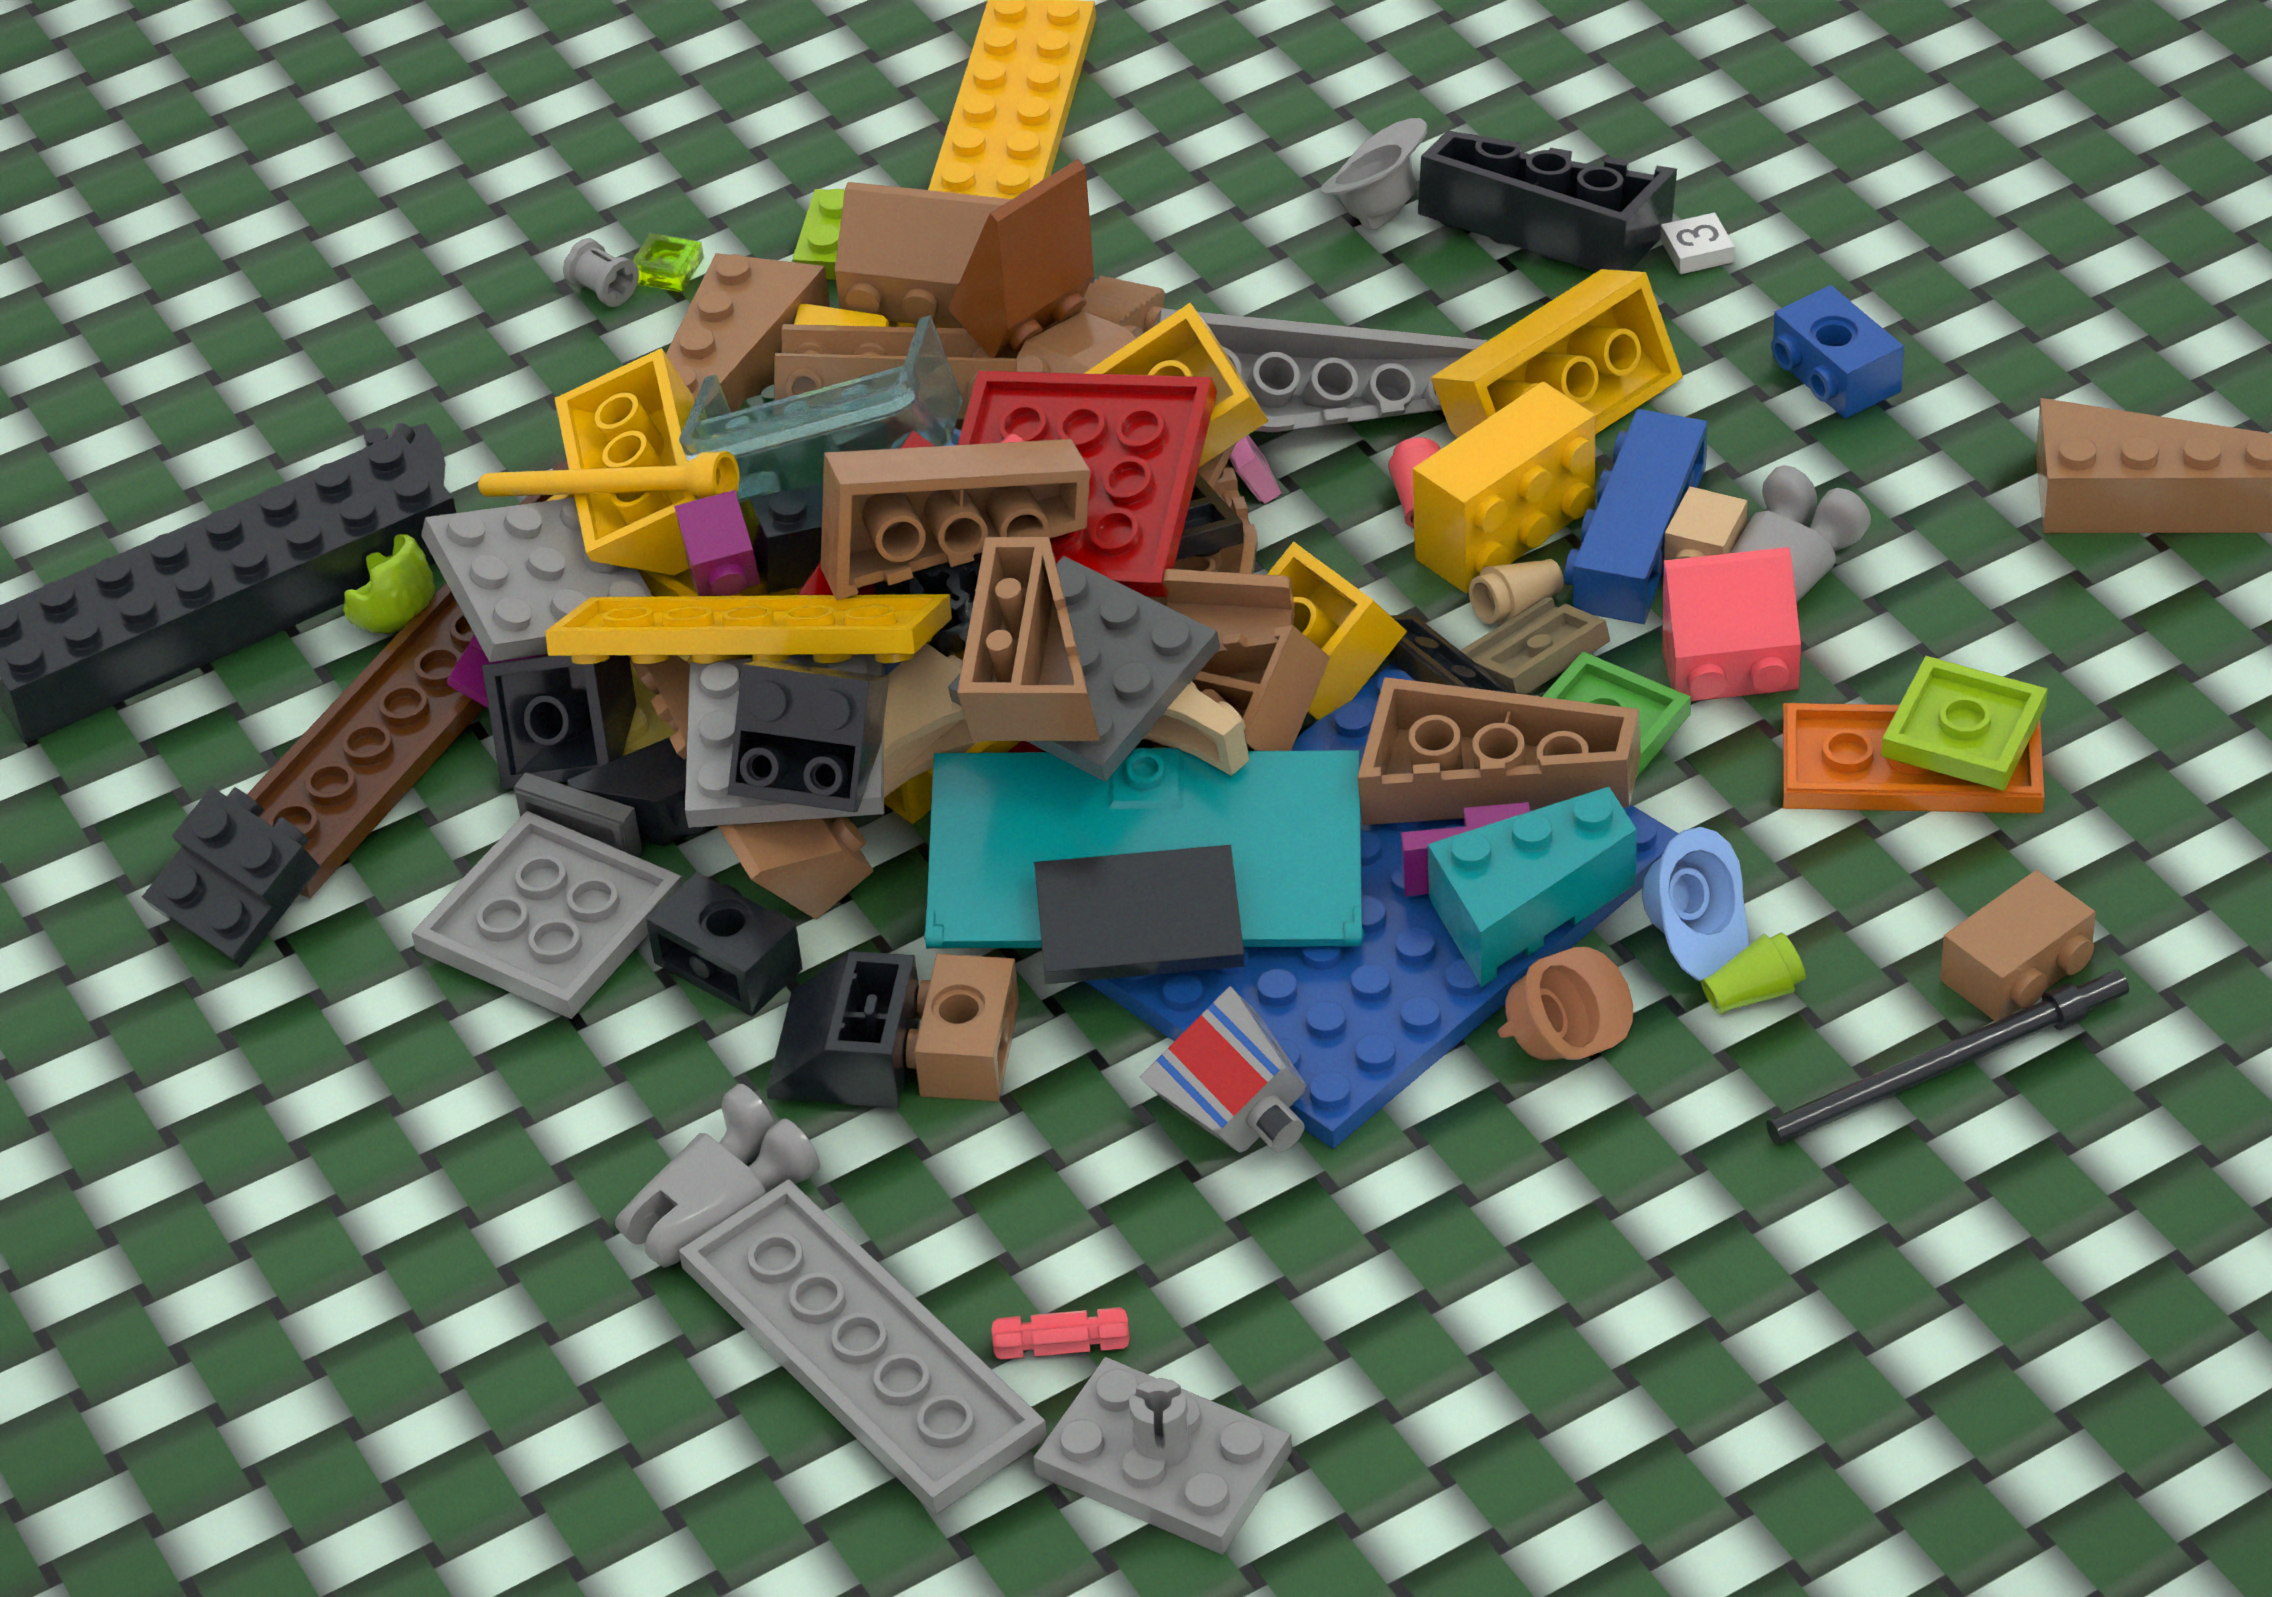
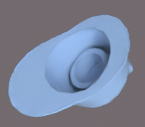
M1703 827L1683 830L1669 842L1662 857L1650 866L1643 881L1642 899L1647 916L1651 923L1665 934L1670 952L1680 967L1695 980L1701 982L1702 979L1714 974L1749 945V933L1743 900V881L1740 863L1731 844L1718 832Z

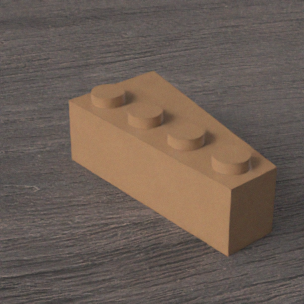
M715 253L666 353L693 395L706 452H713L745 399L761 395V392L766 387L774 384L775 353H782L783 324H794L799 305L811 304L830 307L825 266L745 257L738 254Z
M2040 398L2036 461L2043 533H2272L2271 433Z
M1072 439L824 453L821 570L837 601L857 595V588L884 580L887 581L888 585L912 579V572L946 562L949 563L950 567L974 561L973 555L983 552L985 537H1049L1050 539L1087 528L1090 469Z
M1384 677L1357 777L1362 825L1464 818V808L1529 802L1530 811L1608 786L1621 806L1628 808L1641 758L1639 709Z

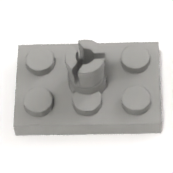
M1105 1357L1033 1459L1035 1475L1223 1555L1292 1453V1440L1290 1433L1184 1390L1173 1380L1155 1378Z

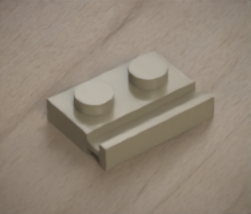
M1547 596L1460 651L1515 694L1531 695L1538 691L1542 684L1566 670L1582 651L1591 654L1610 642L1606 620L1568 604H1564L1559 608L1555 607L1553 598Z

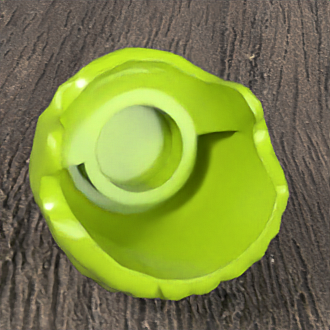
M400 534L394 538L392 556L385 557L381 553L375 552L366 557L370 581L357 590L350 589L344 593L343 611L351 624H354L359 629L371 633L385 634L401 631L414 616L418 615L428 606L430 600L435 595L436 588L433 582V573L429 568L424 552L413 537Z

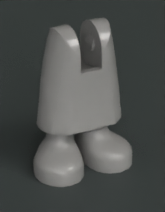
M1783 465L1776 467L1763 483L1762 495L1768 511L1757 512L1751 517L1730 553L1789 547L1792 557L1797 603L1834 567L1835 551L1844 549L1862 539L1870 527L1871 514L1866 504L1858 495L1842 488L1829 490L1817 506V494L1814 485L1806 474L1795 467Z
M737 1084L725 1093L721 1109L727 1130L721 1141L718 1143L708 1134L699 1133L623 1208L615 1219L617 1230L631 1243L637 1245L645 1243V1252L648 1257L663 1268L681 1261L679 1249L788 1179L794 1184L800 1183L820 1169L817 1152L803 1131L788 1119H781L774 1123L769 1110L760 1097L744 1084Z

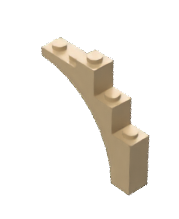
M927 643L913 654V658L903 661L886 675L889 677L884 718V797L909 779L933 768L932 759L934 758V753H964L976 743L983 742L972 741L962 707L951 701L948 686L961 673L963 661L954 655L946 657ZM1192 681L1143 737V739L1171 748H1179L1181 751L1200 758L1230 776L1234 775L1249 761L1244 734L1246 726L1240 714L1224 701L1216 703L1200 692Z

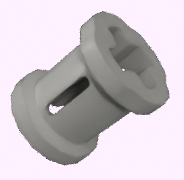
M591 238L582 239L574 244L564 260V278L578 288L587 287L597 293L598 299L607 306L616 307L625 303L634 293L638 284L639 271L633 261L625 257L615 258L605 252V248Z

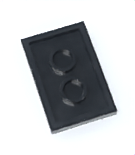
M1231 845L1034 862L1045 984L1244 967V949Z

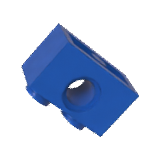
M1832 285L1774 311V332L1771 342L1773 358H1775L1782 369L1789 370L1811 389L1818 400L1826 402L1844 419L1902 391L1904 346Z

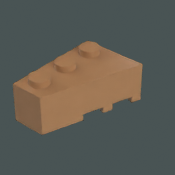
M985 537L957 691L972 741H1101L1049 537Z
M1293 625L1276 627L1274 634L1246 638L1241 633L1223 635L1222 642H1219V650L1201 669L1192 682L1200 692L1216 703L1224 701L1240 714L1246 726L1244 734L1248 751H1291L1330 656Z

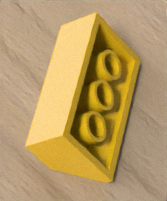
M1601 269L1430 378L1449 429L1459 438L1543 381L1595 414L1596 435L1682 379L1683 375L1646 272Z
M662 348L555 398L569 470L687 465L698 454L706 452L693 395ZM688 490L574 494L585 551L592 562L668 575H676L689 569L674 507L699 500L697 496L691 495Z

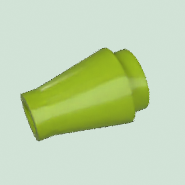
M1780 932L1770 938L1766 934H1762L1714 974L1702 979L1701 985L1713 1010L1718 1015H1722L1731 1009L1792 994L1795 991L1794 985L1804 981L1806 973L1795 947L1784 933Z

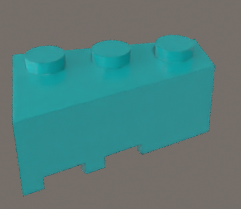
M1609 786L1427 844L1429 900L1481 987L1497 977V967L1521 951L1529 956L1543 947L1544 936L1569 920L1576 925L1636 885L1637 829Z

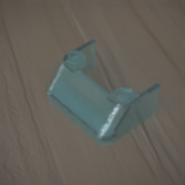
M930 315L919 318L904 366L732 413L717 375L705 377L680 435L679 442L687 462L695 459L702 452H730L735 457L739 467L740 482L736 495L739 503L749 498L773 494L783 490H793L822 484L824 453L899 449L913 430L933 445L945 446L952 438L963 401Z

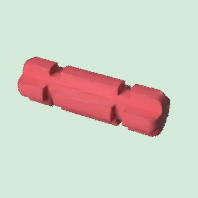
M1117 1307L1097 1309L1098 1316L1087 1317V1310L1031 1315V1322L1021 1323V1316L997 1318L993 1321L991 1328L993 1351L996 1358L1006 1360L1024 1358V1351L1034 1350V1357L1086 1353L1090 1352V1345L1100 1344L1101 1351L1125 1349L1128 1347L1130 1340L1128 1316L1125 1309Z

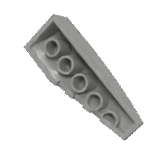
M1161 308L1154 326L1178 310ZM1198 312L1215 335L1269 421L1255 430L1264 432H1280L1441 410L1442 407L1430 377L1488 341Z

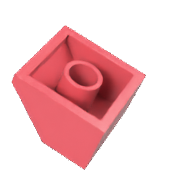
M1789 547L1664 560L1662 653L1672 689L1691 696V701L1799 690L1801 639L1792 557Z

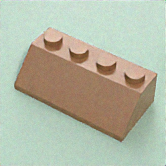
M848 182L844 191L835 264L839 308L879 314L889 321L964 328L948 310V307L989 213L1012 199Z

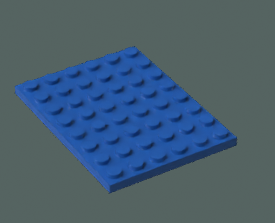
M1391 663L1369 680L1350 702L1318 720L1299 735L1291 751L1359 750L1360 769L1384 677L1415 680L1394 663ZM1631 804L1628 808H1623L1637 829L1636 885L1576 925L1569 920L1544 936L1543 947L1529 956L1521 951L1497 967V977L1481 987L1429 900V894L1405 896L1402 878L1401 832L1464 827V818L1362 825L1360 807L1362 928L1364 930L1362 946L1243 947L1244 967L1089 980L1085 982L1173 1041L1231 986L1260 1014L1306 1084L1304 1093L1289 1108L1304 1123V1130L1334 1149L1505 1004L1508 990L1527 974L1529 966L1538 959L1572 948L1642 889L1644 878L1650 866L1662 857L1669 842L1679 833Z

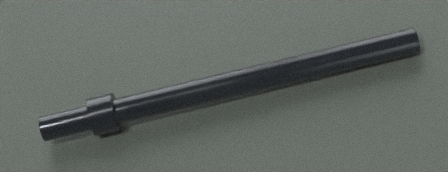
M2116 969L2077 987L2067 983L2043 994L2042 1002L1767 1120L1766 1126L1769 1136L1776 1145H1781L2054 1026L2057 1030L2070 1027L2085 1020L2087 1011L2128 994L2129 985L2127 979L2120 970Z

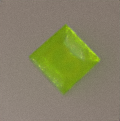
M650 233L632 260L638 267V284L683 292L704 258L702 242Z

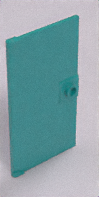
M1134 748L1106 782L1048 752L934 753L928 894L924 933L926 949L1042 948L1034 862L1231 845L1243 947L1362 946L1364 930L1362 928L1360 798L1357 780L1360 770L1359 750L1248 751L1249 761L1234 775L1230 776L1200 758L1181 751L1179 748Z

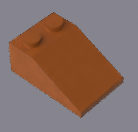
M1079 159L989 213L948 310L990 358H998L1012 348L1017 353L1020 352L1026 340L1042 333L1043 329L1053 322L1061 323L1080 313L1086 305V300L1083 297L1094 276L1086 167Z

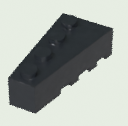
M1447 130L1421 155L1418 214L1437 220L1444 226L1462 228L1487 236L1496 243L1511 244L1539 253L1546 259L1564 261L1591 270L1593 273L1601 269L1630 271L1661 239V224L1672 222L1677 169L1657 165L1653 175L1629 171L1628 160L1606 157L1604 166L1571 161L1572 151L1550 147L1549 150L1528 154L1521 152L1520 142Z

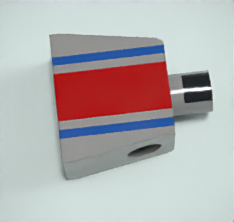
M1231 986L1140 1076V1079L1170 1106L1238 1153L1246 1151L1259 1137L1273 1151L1283 1152L1292 1147L1304 1131V1123L1289 1108L1304 1093L1306 1088L1304 1080L1260 1014Z

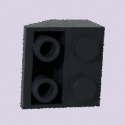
M759 660L742 664L727 795L853 813L858 812L882 743L889 677L770 660Z
M849 951L793 990L766 1089L768 1099L899 1108L908 1071L906 1065L907 1036L909 1030L917 1029L919 1024L917 1014L919 984L915 955Z

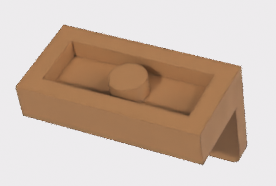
M1166 569L1164 571L1163 584L1168 590L1166 597L1167 607L1217 631L1219 642H1222L1223 635L1241 633L1244 637L1251 638L1274 634L1276 627L1294 625L1295 604L1291 579L1287 576Z

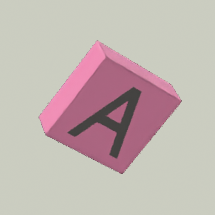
M1247 435L1238 441L1229 458L1237 474L1258 501L1266 504L1282 494L1265 456L1250 436Z

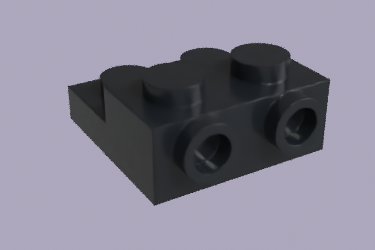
M211 786L173 833L172 837L181 848L142 895V898L153 909L239 967H242L321 866L304 849L310 841L309 838L293 824L279 817L271 826L259 818L265 810L246 793L234 787L226 796Z

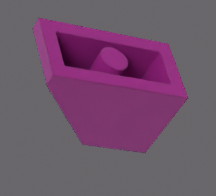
M735 490L674 506L690 575L698 596H731L739 593L744 588L760 584L752 544Z

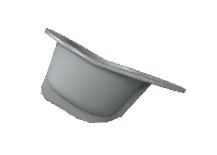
M1409 118L1380 130L1366 140L1342 168L1322 185L1321 193L1324 195H1336L1346 211L1354 218L1359 219L1367 230H1377L1395 217L1415 193L1416 182L1411 154L1426 136L1427 123L1421 118Z

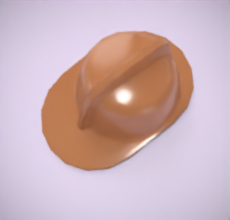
M1574 947L1538 959L1529 966L1527 974L1508 990L1505 1000L1508 1021L1498 1030L1500 1038L1515 1037L1522 1049L1536 1060L1553 1061L1564 1058L1567 1060H1580L1616 1046L1626 1038L1633 1021V1002L1629 986L1619 968L1604 953L1590 947Z

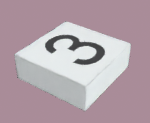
M1715 212L1661 224V242L1679 274L1734 262L1735 246Z

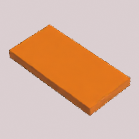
M1783 703V809L2043 813L2044 781L2040 720L2005 791L1881 757L1882 738L1899 705Z

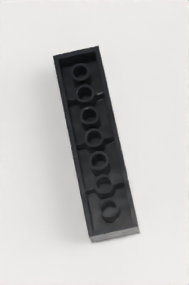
M399 433L0 605V707L24 743L27 744L344 604L345 591L350 589L357 590L370 581L366 557L375 552H379L385 557L392 556L396 535L401 534L413 537L424 552L429 566L435 564L436 562L421 536L425 517L456 513L453 496L405 437Z

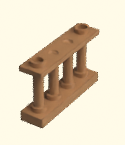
M783 324L782 353H775L774 415L965 419L977 371L1017 372L1016 358L1018 353L1012 348L998 358H990L965 328Z

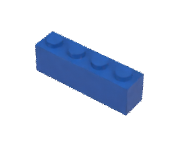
M1637 409L1628 432L1619 431L1613 451L1614 467L1612 470H1603L1597 490L1598 506L1596 510L1587 509L1581 529L1582 545L1580 549L1572 548L1567 558L1564 582L1566 585L1573 586V607L1595 616L1645 625L1664 576L1665 531L1689 486L1698 488L1706 468V420Z

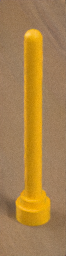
M715 451L702 452L695 459H691L687 465L486 473L479 478L478 489L486 497L688 490L691 495L702 499L735 490L737 493L740 473L737 461L730 452Z

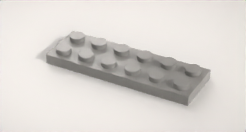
M790 1179L679 1249L682 1268L934 1515H937L1047 1439L1045 1420Z

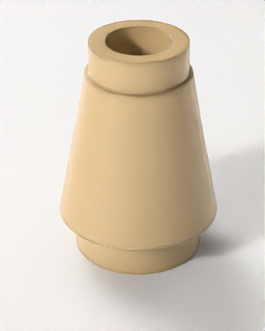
M1552 559L1488 566L1481 570L1479 576L1472 579L1469 586L1470 602L1474 612L1481 621L1486 624L1496 623L1502 625L1545 597H1552L1561 593L1564 587V578L1560 567Z

